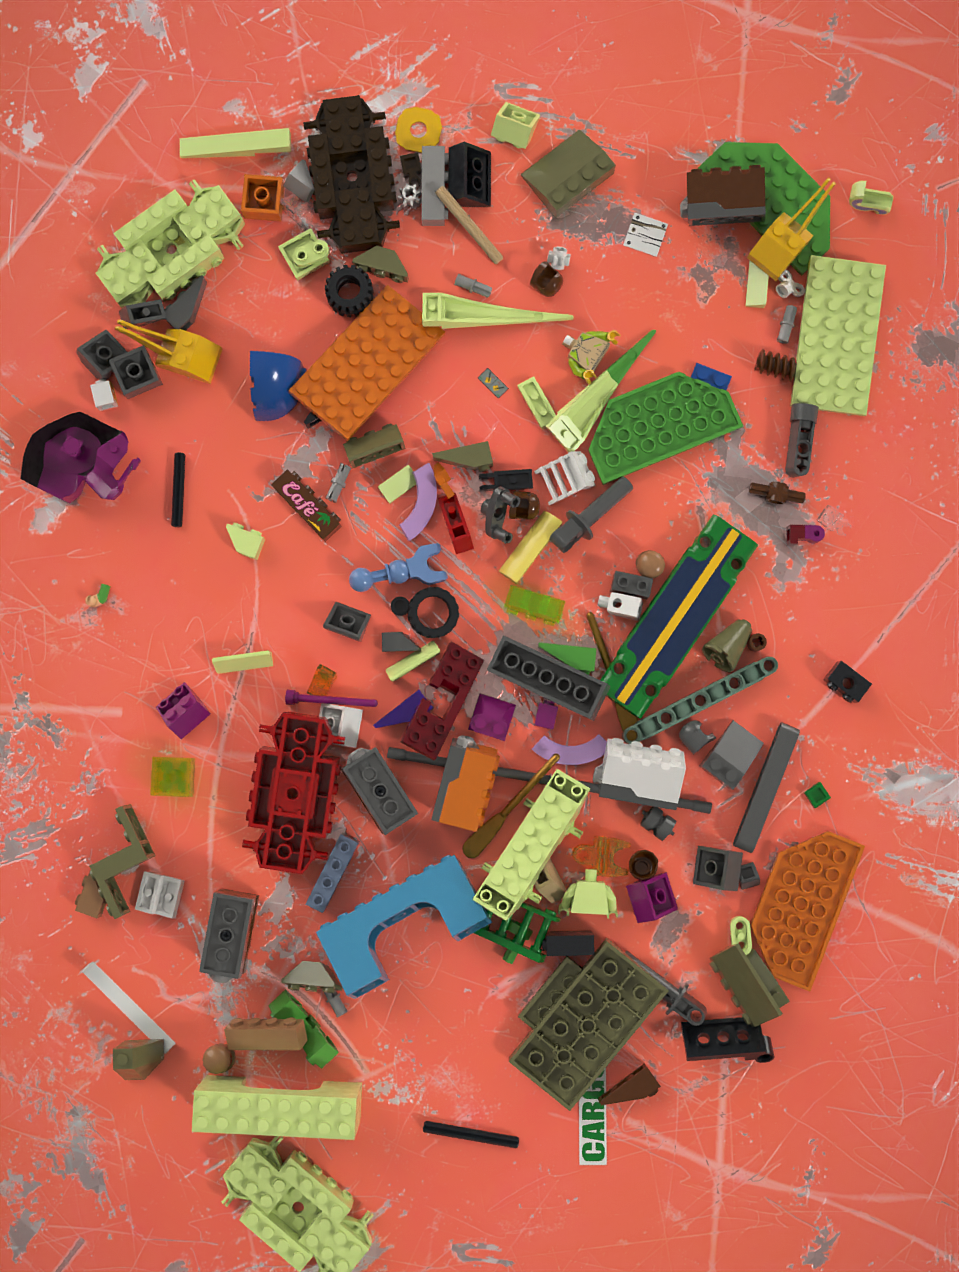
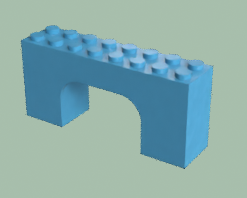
M455 855L443 857L437 865L431 864L423 869L424 872L419 875L413 874L407 877L406 882L401 885L398 883L391 886L385 894L379 893L371 898L372 901L367 904L361 903L357 905L351 913L345 912L337 917L338 920L333 923L327 922L320 926V930L316 931L348 997L357 999L389 981L376 953V940L383 930L413 913L428 907L438 909L452 937L457 941L492 923L486 909L472 900L477 892L461 862Z

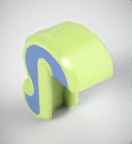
M862 180L852 185L849 204L853 208L860 211H874L880 215L890 213L893 202V195L890 192L865 188L867 181Z

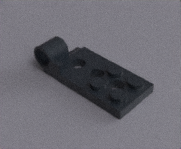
M742 1017L704 1020L702 1024L697 1026L690 1024L688 1021L681 1022L687 1061L744 1057L745 1061L755 1060L759 1063H766L775 1058L771 1038L762 1034L761 1024L752 1027L750 1024L747 1025ZM745 1034L748 1039L740 1040L737 1035ZM725 1035L728 1041L721 1042L718 1036ZM706 1037L709 1042L701 1043L698 1038Z

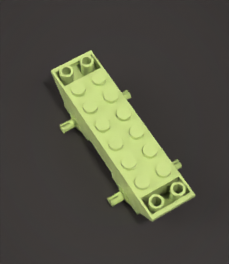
M556 769L536 802L528 798L524 801L523 805L530 808V811L494 867L487 862L482 866L481 869L489 874L472 900L505 921L528 898L539 904L542 896L533 892V886L564 837L569 833L579 839L582 836L583 831L574 827V822L580 813L590 788Z

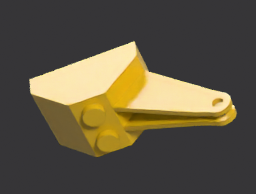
M829 177L792 218L785 212L782 213L748 254L747 258L775 281L778 280L813 238L814 235L807 231L806 228L836 183L833 182L825 191L802 226L795 219L831 180Z
M118 319L117 323L128 329L163 341L162 345L159 346L120 326L115 327V330L157 353L158 356L155 362L157 367L211 384L223 350L221 346L200 335L185 330L167 329L165 335Z

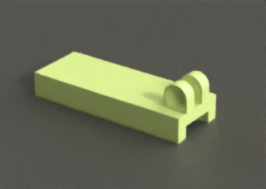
M533 376L518 384L517 387L540 428L547 429L546 426L554 419L556 414Z

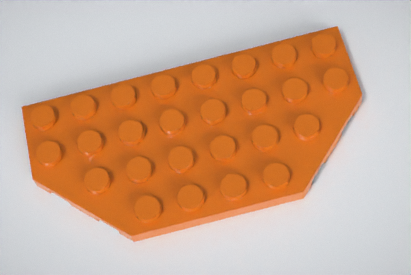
M826 831L777 853L750 924L774 978L809 992L811 991L865 845Z

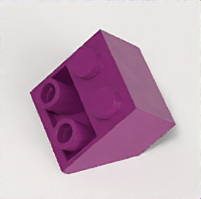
M186 682L178 686L156 706L167 727L181 740L211 714Z

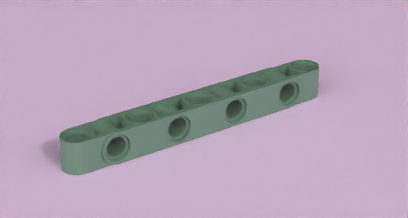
M773 657L762 658L637 721L636 724L623 731V741L627 744L633 742L629 741L626 737L629 730H633L636 733L634 741L640 742L744 690L776 672L778 669L777 660ZM765 661L771 662L772 669L770 671L765 670ZM731 678L737 679V688L730 686L729 681ZM698 695L704 698L702 706H698L695 703V698ZM663 713L670 715V721L667 724L661 721Z

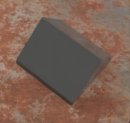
M335 602L323 624V628L362 642L371 614Z

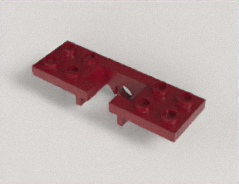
M451 641L434 675L429 680V685L435 689L441 687L454 694L450 701L451 704L443 718L428 711L432 702L422 698L419 705L415 708V713L400 743L433 761L436 760L484 659Z

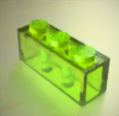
M510 585L504 609H507L506 613L516 616L518 613L525 615L526 619L536 621V618L544 620L543 624L554 626L560 622L566 601Z

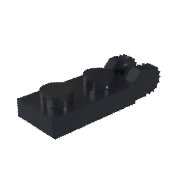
M532 469L494 471V473L479 474V479H494L495 484L480 486V491H493L500 486L509 491L533 489Z

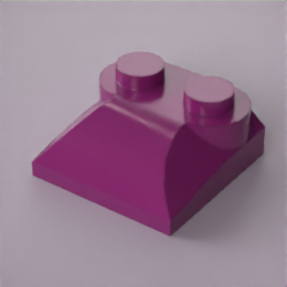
M480 693L468 730L505 741L516 705Z

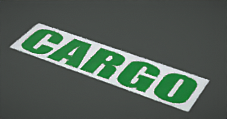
M606 1068L579 1100V1165H607L606 1105H601L598 1101V1097L606 1092Z

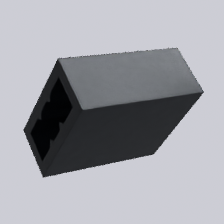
M591 930L547 931L545 939L542 940V951H545L547 956L595 955L594 934Z

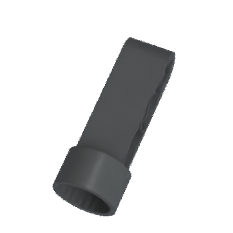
M806 403L792 404L790 415L791 428L785 467L789 477L804 476L809 472L815 424H817L819 409L816 405ZM798 446L802 449L801 453L798 451Z

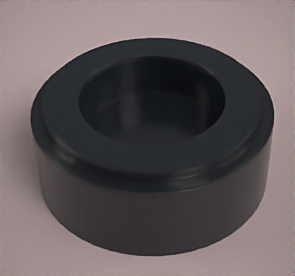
M396 597L393 599L391 610L395 615L404 616L408 613L409 601L406 598Z

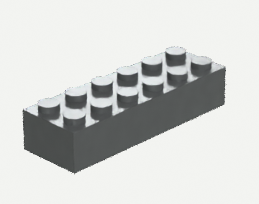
M504 635L487 668V671L592 721L595 720L611 687L599 679Z

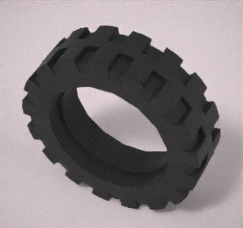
M428 587L416 593L410 600L407 609L408 621L413 630L426 638H439L450 633L456 626L459 618V606L454 596L440 587ZM428 597L442 599L449 609L447 622L437 629L425 627L417 616L419 604Z

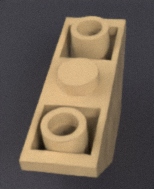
M550 858L534 885L548 901L554 903L563 898L567 889Z

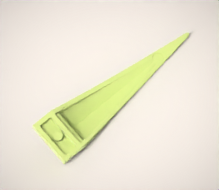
M423 293V326H442V329L565 321L573 320L574 318L573 315L503 307L445 293Z

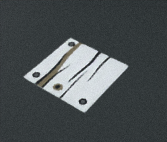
M634 213L623 245L657 257L668 224Z

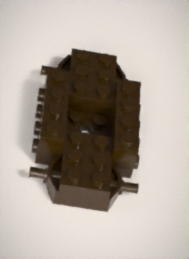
M360 95L323 100L316 119L303 122L304 130L316 129L320 133L308 136L309 147L306 148L308 159H311L309 172L310 176L313 177V195L316 197V202H313L315 214H319L320 220L333 218L328 230L317 231L318 239L329 237L333 240L341 254L366 251L375 246L383 247L389 229L400 228L399 220L388 222L381 214L383 211L394 210L393 203H397L396 191L392 192L391 185H395L393 173H389V167H392L391 155H387L386 149H390L389 138L384 136L383 126L373 127V123L376 120H386L385 111L372 112L363 98H360ZM354 173L357 175V179L349 181L347 179L348 175Z

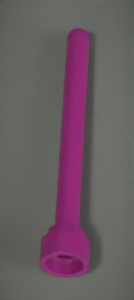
M287 689L285 695L286 705H295V703L298 704L299 702L376 707L378 705L377 700L305 695L299 694L296 690Z

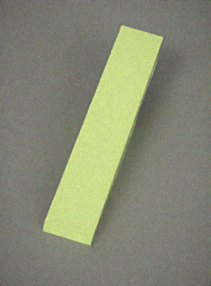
M289 128L179 138L180 158L255 156V153L291 152V132Z

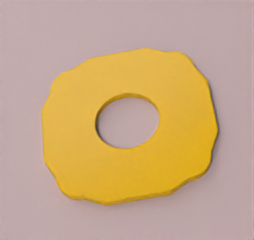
M419 107L404 109L398 117L395 130L397 144L405 150L422 153V146H436L439 143L442 130L440 116L432 110ZM421 122L426 126L427 132L423 137L416 138L411 134L410 128L414 123Z

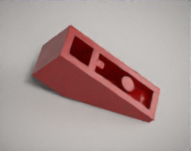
M455 492V495L448 499L445 495L439 497L438 501L455 553L460 554L474 549Z

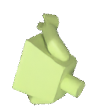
M585 869V880H576V883L571 884L558 907L559 915L564 910L567 912L566 916H569L571 912L607 915L608 919L611 913H615L616 918L618 917L616 896L611 887L605 885L604 881H597V869Z

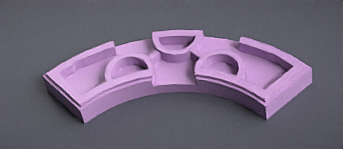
M430 463L412 472L417 486V501L410 515L399 524L408 541L415 538L426 527L436 505L437 485Z
M598 734L595 738L584 744L566 746L555 743L544 735L531 750L546 760H549L553 754L558 753L560 759L557 764L580 765L602 757L605 753L607 741Z

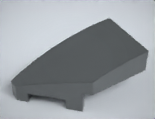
M403 632L382 633V652L421 651V648Z

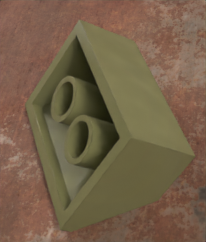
M392 423L383 426L382 430L377 432L375 430L364 433L363 437L358 439L357 437H352L346 441L347 443L343 444L352 469L406 449L397 424L393 425Z

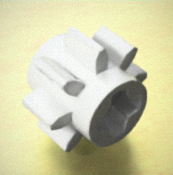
M406 183V187L399 188L402 195L398 196V200H403V207L408 205L413 208L415 203L420 204L418 197L421 196V191H416V184L409 186Z
M556 246L553 248V251L549 250L547 262L551 263L550 266L554 269L563 270L565 266H569L571 254H567L566 248Z

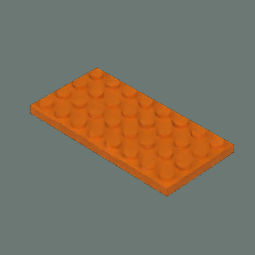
M387 285L289 389V394L348 441L445 335V331L439 326H423L422 312Z

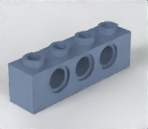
M345 833L340 834L305 905L321 913L326 910L360 841Z

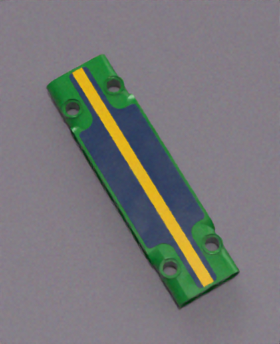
M714 514L711 516L700 534L695 538L692 546L688 547L617 651V656L609 664L608 669L600 679L611 686L606 697L639 719L643 717L653 700L659 695L662 687H665L735 585L737 576L745 568L746 563L758 547L755 541L719 516ZM701 538L707 540L708 545L706 548L700 545ZM732 560H736L739 563L738 569L732 567ZM616 663L621 664L623 667L620 674L614 671ZM648 685L654 688L652 696L647 695L645 692Z

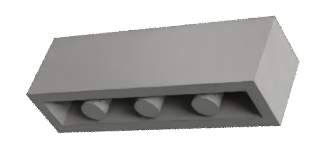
M422 146V226H445V220H448V208H445L444 203L435 193L441 186L445 187V183H448L449 173L445 171V165H449V153H445V146Z

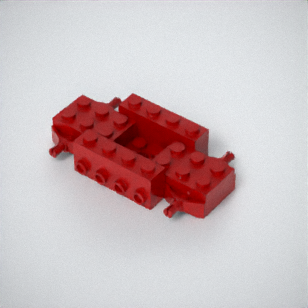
M287 711L280 715L274 725L260 724L259 732L272 735L275 747L263 746L259 749V752L256 751L254 763H257L256 771L252 773L251 782L254 783V788L249 793L251 808L247 810L246 821H249L248 827L265 830L257 841L244 839L242 848H250L255 851L259 868L303 874L313 860L322 859L327 861L328 852L315 850L311 836L326 838L332 832L333 822H331V817L335 812L336 803H334V797L338 792L337 776H340L341 764H339L340 757L323 754L330 744L344 745L345 737L332 734L326 717ZM290 788H295L298 791L297 798L292 799L288 796Z

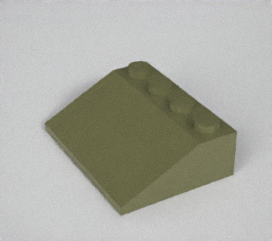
M579 129L524 171L521 176L556 219L613 175L616 165L601 147Z
M739 943L730 945L709 958L712 970L715 973L718 972L721 976L720 982L726 991L729 989L733 996L731 1000L744 1013L742 1018L747 1025L750 1024L752 1027H756L783 1014Z

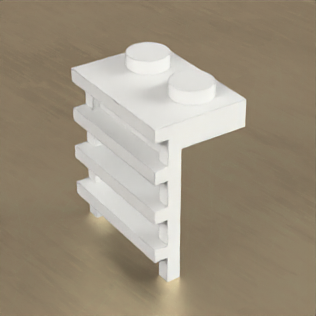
M571 451L534 471L535 474L542 473L553 498V500L548 502L549 505L582 489H590L596 486L594 482L595 476L588 469L587 458L581 451ZM558 463H561L572 488L569 492L556 465ZM550 467L563 494L559 497L547 471Z

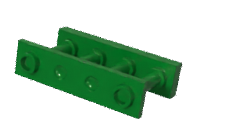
M523 902L520 907L527 909L517 936L513 940L506 937V931L512 916L507 921L502 920L499 930L496 929V932L490 930L489 925L474 932L476 935L531 960L543 963L546 955L541 953L542 940L545 939L551 921L560 922L561 918L556 916L557 913L547 908L543 911ZM486 909L491 919L493 913ZM536 913L543 916L544 920L534 945L528 947L524 945L523 940L532 917Z

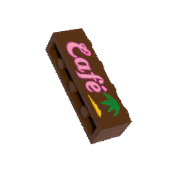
M287 469L271 486L326 542L342 527L339 523L341 519L334 512L330 514L326 510L328 505L321 498L317 500L313 496L315 492L308 485L305 487L300 482L302 478L295 471L291 473Z

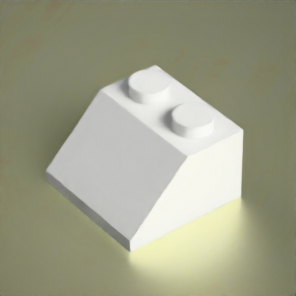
M321 703L319 716L327 718L334 736L345 737V744L341 746L357 747L363 710Z

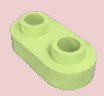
M315 240L295 249L292 255L295 265L305 268L326 259L329 255L328 244L323 240ZM321 246L322 250L316 251V248ZM300 254H305L303 259L298 258Z
M735 916L730 921L731 945L744 942L742 950L747 955L752 949L750 923L743 916ZM738 922L742 923L741 929L736 928Z

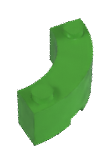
M286 989L268 1005L272 1012L270 1014L272 1018L287 1019L293 1017L304 1020L308 1040L302 1048L306 1052V1059L311 1065L314 1066L316 1064L322 1069L339 1053L330 1037L326 1036L321 1030V1025L311 1014L308 1016L302 1004Z

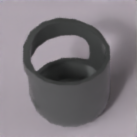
M698 720L688 722L679 732L680 741L693 755L704 745L716 739L713 733L705 735L701 731L700 726L702 723Z

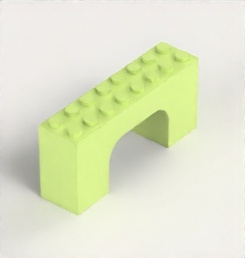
M207 1075L194 1090L192 1132L355 1140L360 1125L362 1083L323 1081L321 1087L317 1089L288 1090L245 1086L246 1077Z

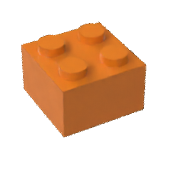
M244 174L241 212L244 219L282 222L285 190L282 177Z

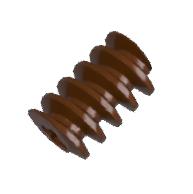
M762 349L758 354L754 371L759 368V374H762L766 370L767 376L773 371L774 378L781 373L782 380H784L786 375H789V381L791 382L797 362L795 363L794 357L788 360L787 355H783L780 359L779 353H776L773 357L772 351H769L765 356V350Z

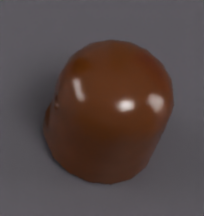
M544 261L535 269L530 285L543 296L552 297L561 289L563 277L548 262Z
M513 491V495L520 498V504L514 508L510 506L509 518L534 519L540 509L538 496L531 492Z

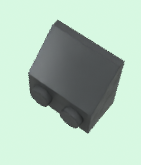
M144 345L109 360L120 388L127 399L163 385Z
M698 846L693 884L725 891H738L743 852Z

